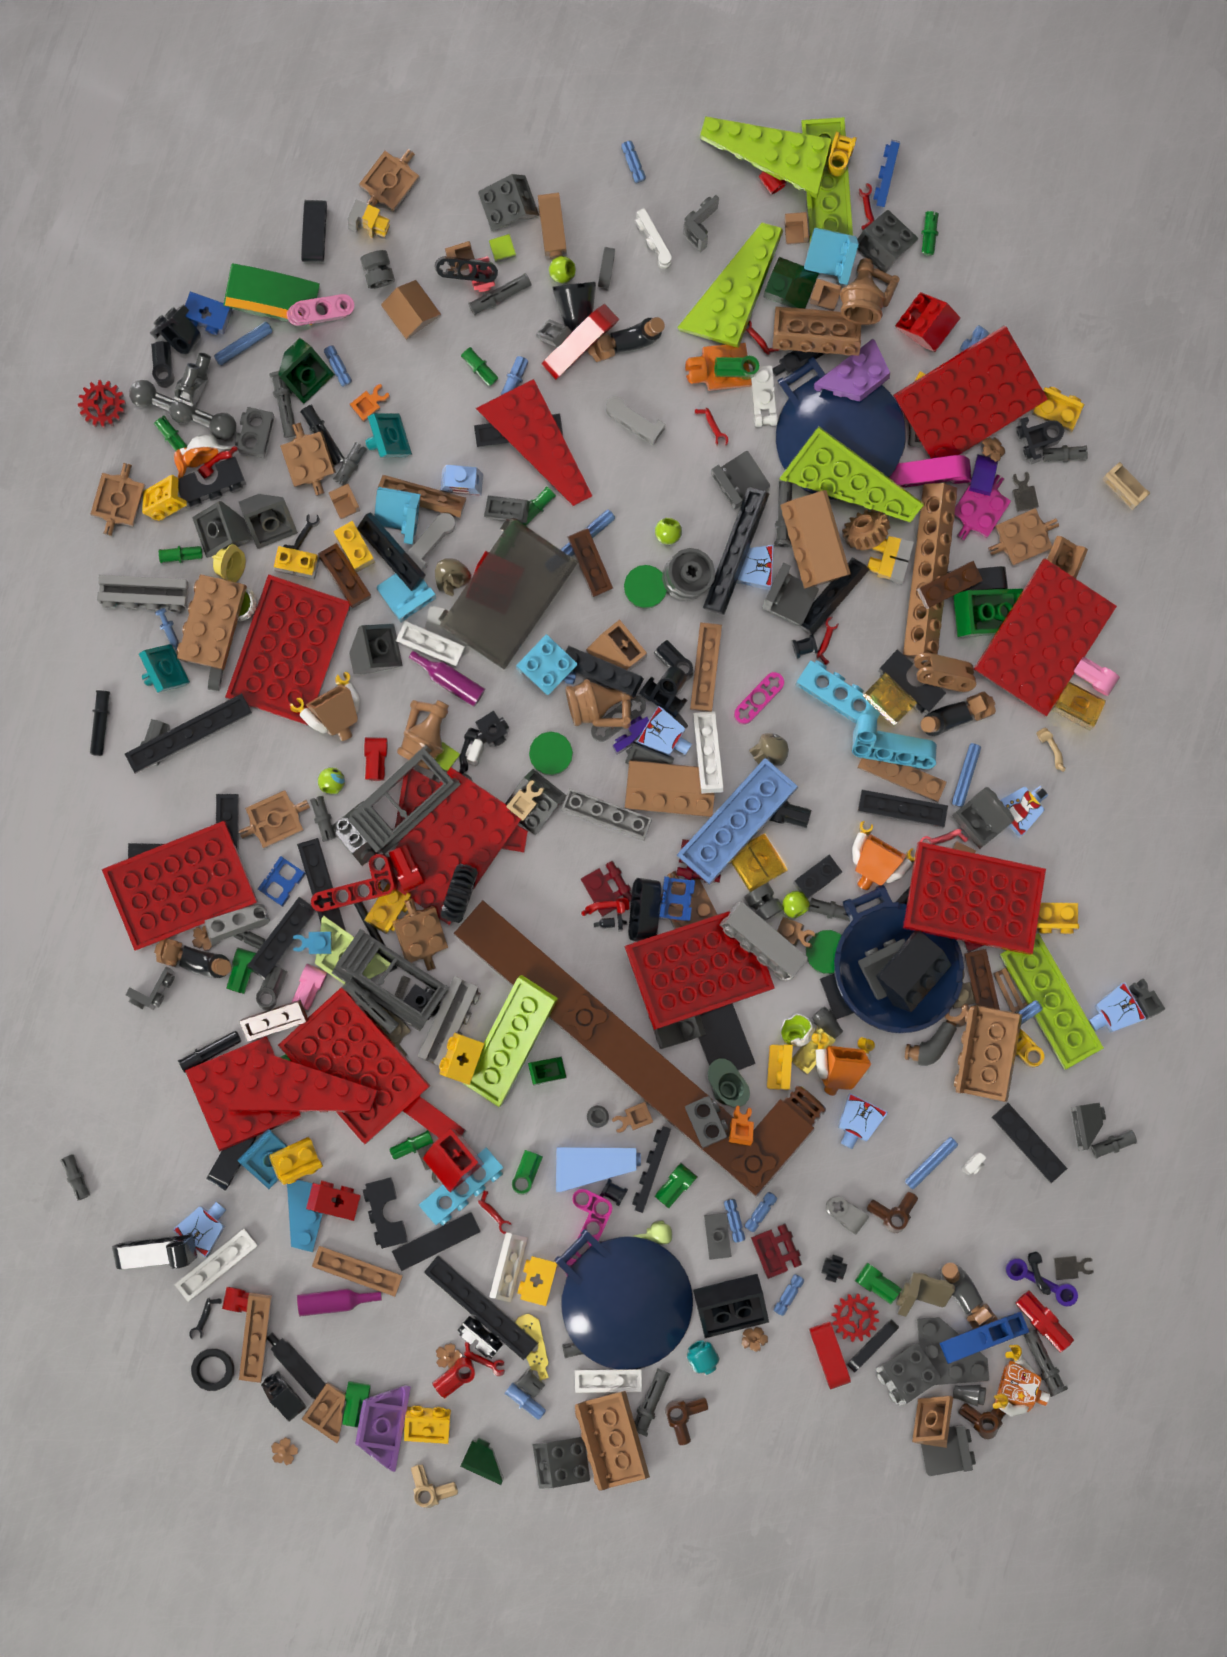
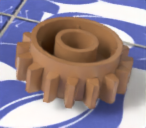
M866 509L863 514L858 512L857 517H850L851 522L844 524L845 529H842V532L850 548L855 547L857 550H868L881 544L889 534L887 530L891 527L886 514L876 510L868 512Z

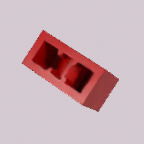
M322 1180L320 1185L312 1184L306 1209L354 1221L361 1195L353 1193L354 1189L346 1186H341L340 1190L333 1188V1183ZM332 1197L336 1198V1202H331Z

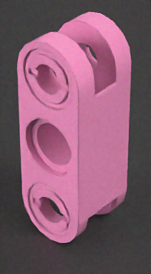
M346 294L299 301L288 309L287 318L295 326L342 319L353 311L354 301ZM317 305H320L324 308V315H321L317 312Z

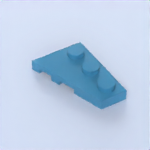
M297 1180L292 1184H287L291 1247L313 1252L323 1213L306 1209L313 1183Z

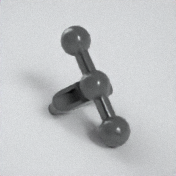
M199 353L196 364H187L183 377L177 382L174 399L156 392L154 385L148 380H138L130 387L129 397L136 406L146 407L153 404L169 411L172 419L177 423L194 421L209 427L212 435L217 439H229L236 432V421L230 414L218 413L211 415L196 408L195 404L199 401L208 380L206 372L211 356L206 353Z

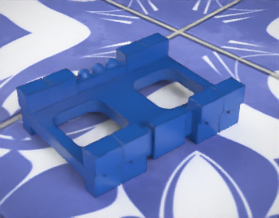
M280 856L273 866L274 869H271L272 872H269L267 879L263 880L257 890L283 907L290 898L288 894L292 892L296 883L299 884L306 873ZM285 864L290 865L296 870L291 880H287L279 874ZM272 882L283 887V892L278 898H274L267 893V889Z
M664 877V896L662 897L663 904L660 907V918L690 921L692 907L689 906L691 904V895L694 894L695 880ZM673 882L686 884L684 895L671 893ZM669 904H681L683 906L682 916H670L668 914Z

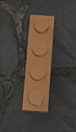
M382 475L378 487L421 494L419 507L441 513H449L459 518L466 502L465 497Z
M700 622L690 710L712 711L722 625Z
M861 758L857 767L937 803L947 783L914 767Z
M319 1246L312 1267L394 1297H396L403 1275Z
M249 1293L239 1380L257 1383L262 1381L271 1295Z

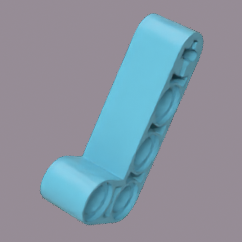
M865 714L858 718L853 732L852 753L855 756L922 769H930L936 765L937 745L935 742L922 738L877 731V718L873 715Z

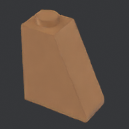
M559 193L538 195L545 257L550 256V258L555 259L563 256V254H567Z

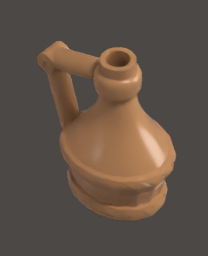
M863 258L857 266V278L840 292L843 304L840 310L842 316L852 323L871 325L881 320L883 316L882 307L889 305L900 279L896 275L891 276L879 269H874L872 260ZM872 276L888 283L885 293L877 287Z
M585 679L576 686L565 687L574 726H580L582 723H592L595 727H623L625 729L631 726L630 701L634 699L633 697L614 689L600 686L588 679ZM622 701V718H602L608 709Z
M413 700L410 704L411 711L403 733V742L401 747L397 749V753L410 760L419 750L427 745L432 750L430 755L436 759L439 754L443 753L440 731L442 719L447 716L449 705L440 700H437L436 704ZM420 711L431 712L421 724L416 725ZM423 760L418 764L425 769L431 770Z

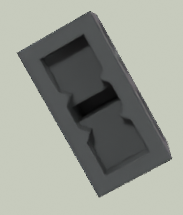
M247 407L246 412L242 413L240 425H243L242 431L237 433L235 446H238L239 453L265 458L275 418L273 412ZM255 417H260L262 423L259 426H252L251 420ZM249 438L257 440L254 447L246 446V441Z
M707 1096L685 1106L702 1149L727 1139L726 1133L730 1131L725 1120L720 1121L717 1112H720V1108L716 1099L711 1100L710 1096ZM699 1106H708L710 1114L707 1117H700L697 1114ZM709 1126H716L719 1129V1134L715 1138H710L706 1134V1129Z

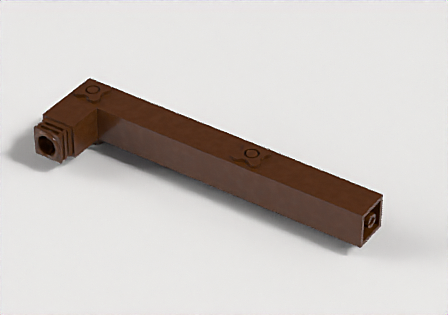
M484 900L479 903L454 932V935L512 986H514L517 978L523 975L557 997L558 1000L549 1018L756 1198L814 1132L813 1126L816 1123V1119L819 1120L821 1118L820 1115H824L826 1112L825 1106L802 1086H796L795 1091L790 1093V1097H786L784 1101L780 1099L753 1130L751 1146L729 1142L728 1132L726 1133L727 1139L702 1149L685 1106L709 1095ZM718 1104L720 1112H717L720 1121L725 1120L730 1131V1122L734 1117ZM701 1105L697 1109V1114L700 1117H707L710 1114V1109L706 1105ZM709 1126L706 1129V1134L710 1138H715L719 1134V1129L716 1126Z

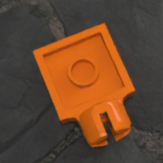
M740 343L739 348L727 344L703 347L702 356L690 357L686 361L685 371H689V375H686L688 382L691 384L705 383L708 391L750 387L752 385L751 379L715 377L714 373L716 357L744 358L748 356L746 343ZM743 364L744 369L750 372L749 364Z

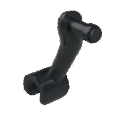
M308 514L306 517L307 524L297 537L295 544H285L283 547L298 550L311 528L318 526L320 523L319 516L317 515L316 522L311 523L309 522L310 515Z
M469 728L464 735L465 741L459 756V772L461 774L468 771L467 756L465 755L470 742L478 739V729Z
M1038 1252L1029 1253L1028 1262L1032 1267L1035 1282L1043 1294L1050 1295V1287L1042 1280L1037 1265L1042 1263V1257Z
M208 1298L206 1300L197 1327L189 1332L192 1340L194 1330L200 1332V1338L202 1339L204 1335L203 1328L209 1317L211 1304H221L222 1299L211 1300Z

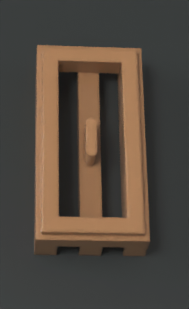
M1007 967L993 973L1011 1012L1014 1013L1028 1006L1026 1001L1022 1004L1008 974ZM1002 974L1004 975L1008 983V986L1017 1002L1018 1006L1014 1007L1007 993V990L1000 978V975Z

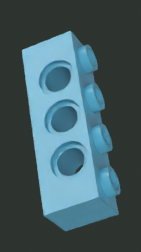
M810 660L795 684L854 723H857L858 718L865 714L873 715L878 719L884 709L879 699L874 696L867 697L863 694L864 690L855 684L850 686L844 682L845 678L836 672L834 674L826 670L827 666L817 660L815 663ZM824 677L828 680L829 685L821 688L817 685L816 680ZM843 689L846 691L847 697L840 700L835 696V691ZM862 701L865 704V710L856 711L853 706L854 702Z
M487 1147L478 1154V1157L484 1163L481 1167L486 1171L484 1179L476 1180L473 1174L468 1177L464 1182L469 1185V1191L464 1195L459 1194L457 1189L450 1193L444 1185H441L419 1204L420 1208L435 1225L440 1223L443 1226L452 1218L450 1214L456 1208L458 1211H461L469 1204L467 1199L474 1194L477 1197L486 1189L484 1184L489 1180L495 1182L503 1175L501 1170L504 1167ZM444 1196H448L452 1200V1205L448 1209H443L440 1206V1199Z

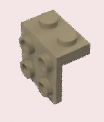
M914 1272L908 1283L904 1284L902 1293L900 1292L896 1302V1305L899 1306L898 1315L906 1317L915 1300L945 1307L954 1293L955 1286L946 1280H937L924 1273Z

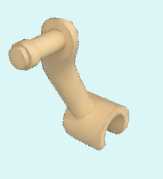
M1047 728L1037 731L1036 734L1042 743L1048 741L1055 755L1056 769L1064 772L1066 768L1063 766L1062 753L1053 740L1052 733Z

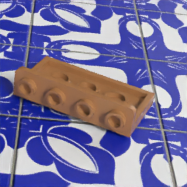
M775 306L772 349L859 356L861 324L846 320L841 312Z
M200 574L199 580H196L194 585L195 594L193 601L189 603L188 620L183 625L182 633L184 635L182 642L177 647V658L179 660L221 670L225 669L247 588L245 584Z
M979 1005L971 1006L966 1011L965 1022H967V1026L961 1038L963 1050L958 1057L959 1073L955 1076L954 1080L956 1093H966L1003 1102L1008 1101L1023 1014Z
M626 1391L590 1399L575 1405V1415L580 1424L581 1436L588 1453V1461L591 1464L594 1482L599 1491L650 1477Z

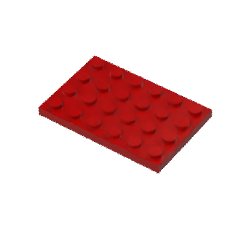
M1005 325L893 395L930 459L960 455L1048 400Z
M1043 559L973 670L1047 717L1074 675V670L1082 657L1086 656L1117 606L1047 559Z
M268 574L225 698L230 700L242 694L250 707L309 726L301 718L300 712L296 713L291 710L290 704L292 703L295 708L301 707V704L296 700L301 698L304 702L303 707L307 708L306 704L319 697L350 609L349 602Z
M452 767L449 768L447 774L451 778H456L461 785L405 835L395 848L397 849L403 845L407 846L415 865L419 867L425 883L404 892L392 862L397 881L396 889L405 896L407 892L410 893V898H413L414 902L424 909L434 906L438 918L448 925L451 922L442 918L441 911L456 866L461 863L471 865L477 869L478 875L474 885L475 888L521 821L517 815L506 807L507 804ZM441 781L434 792L443 785ZM384 879V880H383V881H385L386 883H388L389 885H391V883H390L389 880H387V879Z
M225 820L102 869L134 951L204 924L205 920L258 902Z
M919 841L916 847L903 928L1031 955L1034 949L1046 869Z
M729 911L624 946L654 1030L775 989L768 967L762 965L757 960V956L752 952L744 950L738 940L724 933L720 923L729 916Z
M341 987L308 1017L309 1020L306 1023L300 1024L278 1046L294 1063L377 1090L370 1113H343L336 1111L365 1145L426 1091L430 1084L367 1012L355 1003L356 1000Z

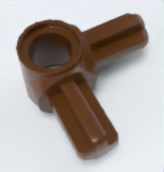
M907 1192L899 1206L892 1207L891 1210L872 1200L867 1206V1211L883 1220L882 1224L890 1232L899 1233L907 1226L911 1218L909 1214L918 1201V1197L911 1192ZM892 1217H899L902 1221V1226H894L891 1220Z
M705 1398L687 1403L684 1400L679 1402L672 1401L667 1404L665 1414L669 1426L674 1428L679 1445H686L691 1442L686 1423L689 1421L690 1415L708 1410V1403ZM675 1408L682 1410L681 1415L677 1418L670 1416L671 1411Z
M967 1403L963 1404L958 1412L974 1424L973 1428L984 1439H992L996 1436L998 1429L1003 1424L1001 1420L1006 1415L1000 1408H993L991 1412L987 1411L981 1414ZM985 1423H990L994 1426V1428L992 1430H986L983 1428L982 1425Z

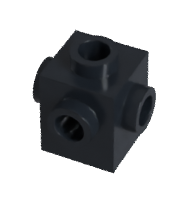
M494 711L475 722L479 729L477 735L483 744L487 742L489 746L494 744L497 747L506 741L505 737L508 736L506 730L509 729V726L504 718L501 717L499 719ZM491 728L497 729L494 733L489 732Z
M415 984L403 1002L421 1013L435 992L428 987L424 990ZM440 1001L427 1020L437 1014L440 1008Z

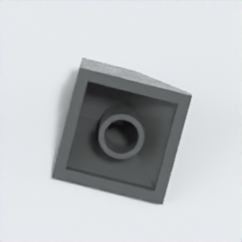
M257 494L239 501L240 508L257 549L298 533L283 497Z
M222 501L213 504L192 517L206 558L216 555L219 550L227 548L231 544L240 547L252 540L245 519Z
M394 624L359 626L349 652L353 674L373 673L403 666L398 642H396L397 636Z
M1100 1103L1071 1107L1078 1151L1089 1149L1103 1126V1120H1106L1105 1109L1100 1107Z

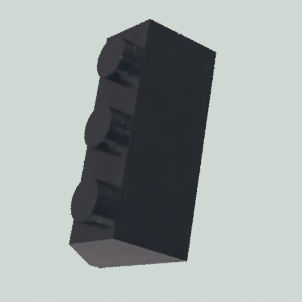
M915 931L876 977L893 1006L912 1012L952 965L940 947L921 931Z
M758 1274L693 1290L704 1338L769 1323Z

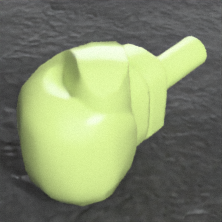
M663 1220L656 1221L651 1225V1228H647V1234L633 1235V1237L651 1240L657 1244H669L672 1240V1229Z

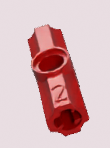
M1030 1290L1015 1302L1017 1307L1031 1320L1030 1323L1042 1336H1045L1060 1353L1074 1341L1066 1329L1060 1325L1058 1318L1047 1307H1044Z

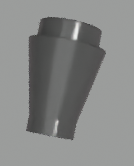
M825 1006L812 1016V1019L815 1021L814 1024L834 1039L843 1032L832 1011L828 1010Z
M955 1385L954 1399H959L977 1407L978 1405H984L986 1387H981V1385Z

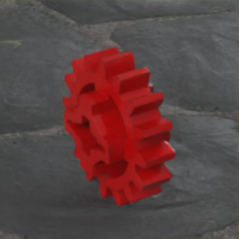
M98 380V385L96 386L91 382L90 389L83 388L86 394L79 395V398L83 401L78 403V407L83 409L80 414L81 416H86L85 421L87 423L93 421L94 427H97L98 423H100L102 428H105L108 422L113 426L114 419L121 420L118 414L125 413L121 406L126 405L125 400H120L124 395L122 392L117 393L119 389L117 385L111 388L110 381L103 385L102 381ZM105 391L113 394L115 398L106 396ZM96 392L95 396L89 399ZM103 398L106 404H103V408L101 411L98 405L101 403V400ZM112 409H114V411L108 416V413ZM89 410L96 411L98 417L93 416Z
M858 1293L854 1299H852L850 1294H847L848 1300L846 1301L840 1298L841 1305L834 1304L837 1313H831V1316L836 1317L832 1325H838L835 1332L840 1333L842 1331L843 1339L849 1335L851 1342H854L855 1337L863 1341V1335L870 1338V1329L876 1331L877 1328L873 1324L874 1322H879V1319L874 1318V1315L879 1313V1311L872 1310L875 1303L871 1302L868 1304L867 1296L861 1300ZM856 1303L863 1304L868 1310L861 1311L857 1309ZM848 1305V1312L845 1316L840 1317L843 1308ZM853 1310L856 1314L861 1315L857 1324L849 1320V1317H852ZM870 1318L868 1326L863 1330L862 1324L865 1319ZM849 1324L853 1326L855 1333L847 1331L842 1325Z

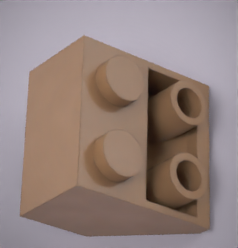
M620 619L586 649L588 654L628 671L647 657V652Z

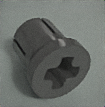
M530 1368L521 1375L515 1384L518 1388L522 1387L533 1398L545 1386L533 1374V1370Z

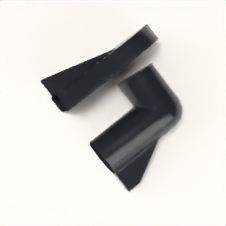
M617 914L618 932H622L623 925H627V921L622 920V914ZM603 918L599 922L594 923V928L600 927L603 930L615 927V919Z

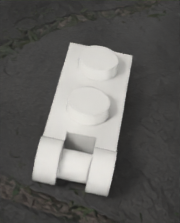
M645 208L637 211L636 225L641 232L645 231L648 237L646 242L651 250L655 249L658 254L659 266L662 269H667L671 265V254Z
M760 366L757 373L751 378L755 427H762L764 424L777 426L772 366ZM769 410V416H761V411Z

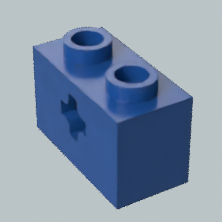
M191 291L185 303V306L189 309L186 317L196 328L197 326L204 327L206 332L213 335L225 333L233 310L223 306L224 303ZM209 311L211 317L206 316L204 319L202 314H206Z

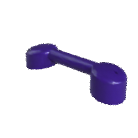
M1013 1258L1008 1261L1005 1269L1010 1279L1018 1281L1026 1278L1036 1283L1033 1272L1028 1270L1024 1260ZM1041 1276L1042 1280L1050 1287V1291L1055 1293L1058 1303L1066 1307L1076 1303L1078 1292L1072 1284L1062 1283L1057 1285Z

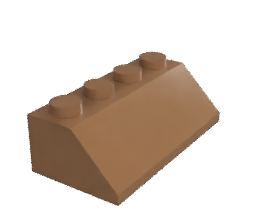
M823 490L781 504L782 515L804 589L823 585L849 575L850 570L827 491Z
M629 760L625 799L626 809L708 817L713 815L715 793L701 794L698 767Z

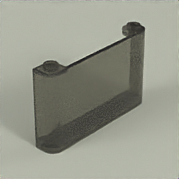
M514 517L512 520L506 519L500 528L503 533L449 611L445 609L438 618L441 621L440 627L503 670L508 666L578 564L577 560Z

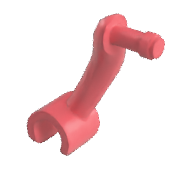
M957 829L932 839L925 836L921 838L920 842L928 840L930 844L935 845L949 841L957 835L963 842H966L968 838L961 833V829Z

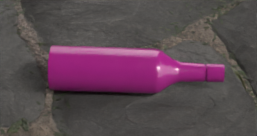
M412 651L408 657L426 669L433 682L473 707L477 705L486 690L444 662L429 661L415 651Z
M350 1289L297 1295L299 1317L350 1311L361 1303L382 1301L381 1292L359 1294Z

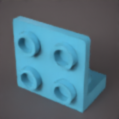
M814 228L804 269L837 276L840 284L848 285L859 245L857 237Z
M382 487L377 489L374 516L384 527L401 529V534H405L404 543L413 544L416 535L421 494Z
M396 573L377 586V590L400 623L436 599V594L431 587L429 588L424 579L417 589L413 591L406 586Z
M546 634L516 665V669L521 674L524 673L546 695H549L577 666V663Z

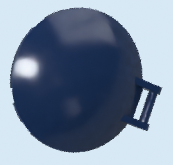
M814 357L808 359V363L786 378L782 377L777 380L789 398L780 413L776 428L777 452L785 470L819 426L890 478L896 470L901 456H903L906 429L904 417L897 401L883 385L879 386L860 402L851 400L848 397L835 396L833 391L821 389V392L814 389L815 382L826 374ZM811 370H815L816 376L794 391L790 389L789 385ZM801 487L803 490L808 491L811 494L818 492L809 488ZM828 496L829 500H839L837 498Z
M879 885L875 890L853 900L847 899L843 901V906L851 923L846 927L838 942L834 959V971L838 989L848 1007L867 1024L892 1033L920 1031L941 1020L953 1007L963 985L964 961L957 939L922 932L944 951L952 966L916 1008L909 1012L893 1006L888 996L880 1000L876 999L858 963L859 960L866 957L865 952L876 947L878 951L884 949L883 944L894 938L896 942L902 939L906 942L915 932V930L903 928L907 904L892 902L884 885ZM877 898L880 899V904L860 913L857 912L856 907Z
M584 1229L580 1233L581 1236L560 1257L557 1256L554 1259V1262L567 1274L563 1294L561 1295V1313L570 1339L586 1357L608 1368L634 1370L659 1362L669 1355L681 1342L691 1321L693 1294L685 1269L671 1252L651 1240L624 1236L599 1243ZM589 1242L591 1246L569 1267L566 1263Z

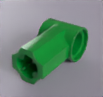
M750 355L744 358L716 357L714 373L715 377H740L748 380L754 377L760 365L757 358ZM743 364H750L753 367V371L747 372Z
M239 947L236 949L232 962L233 968L226 989L245 994L251 973H253V971L247 968V965L256 954L255 952Z
M527 1150L524 1151L515 1177L512 1180V1187L515 1193L525 1195L530 1192L542 1161V1156ZM517 1180H527V1189L518 1190L515 1186Z
M680 1163L668 1177L669 1180L654 1197L667 1208H670L682 1192L686 1191L698 1176L684 1164Z
M866 1263L854 1280L889 1304L893 1303L902 1290L869 1263Z
M348 1381L342 1425L358 1427L362 1403L364 1399L369 1398L371 1385Z

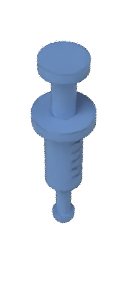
M162 608L155 612L156 616H160L163 623L159 627L161 630L164 629L170 645L174 646L177 652L178 639L172 628L174 623L167 620L164 614L166 609Z

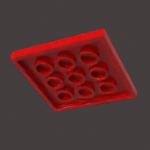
M267 1036L185 1070L219 1152L263 1134L268 1129L272 1130L301 1117L300 1112H229L251 1049L253 1048L275 1056Z

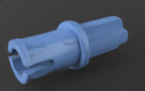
M516 357L510 374L506 375L508 378L501 395L517 388L519 383L523 382L522 376L528 365L526 358Z
M514 1383L504 1393L520 1405V1409L522 1407L537 1420L541 1419L546 1412L540 1404L530 1397V1394L527 1395Z

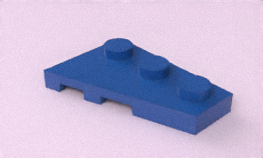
M891 139L890 145L886 144L883 157H886L887 161L885 166L881 165L878 178L882 179L880 188L876 187L873 200H877V206L885 207L900 145V141Z

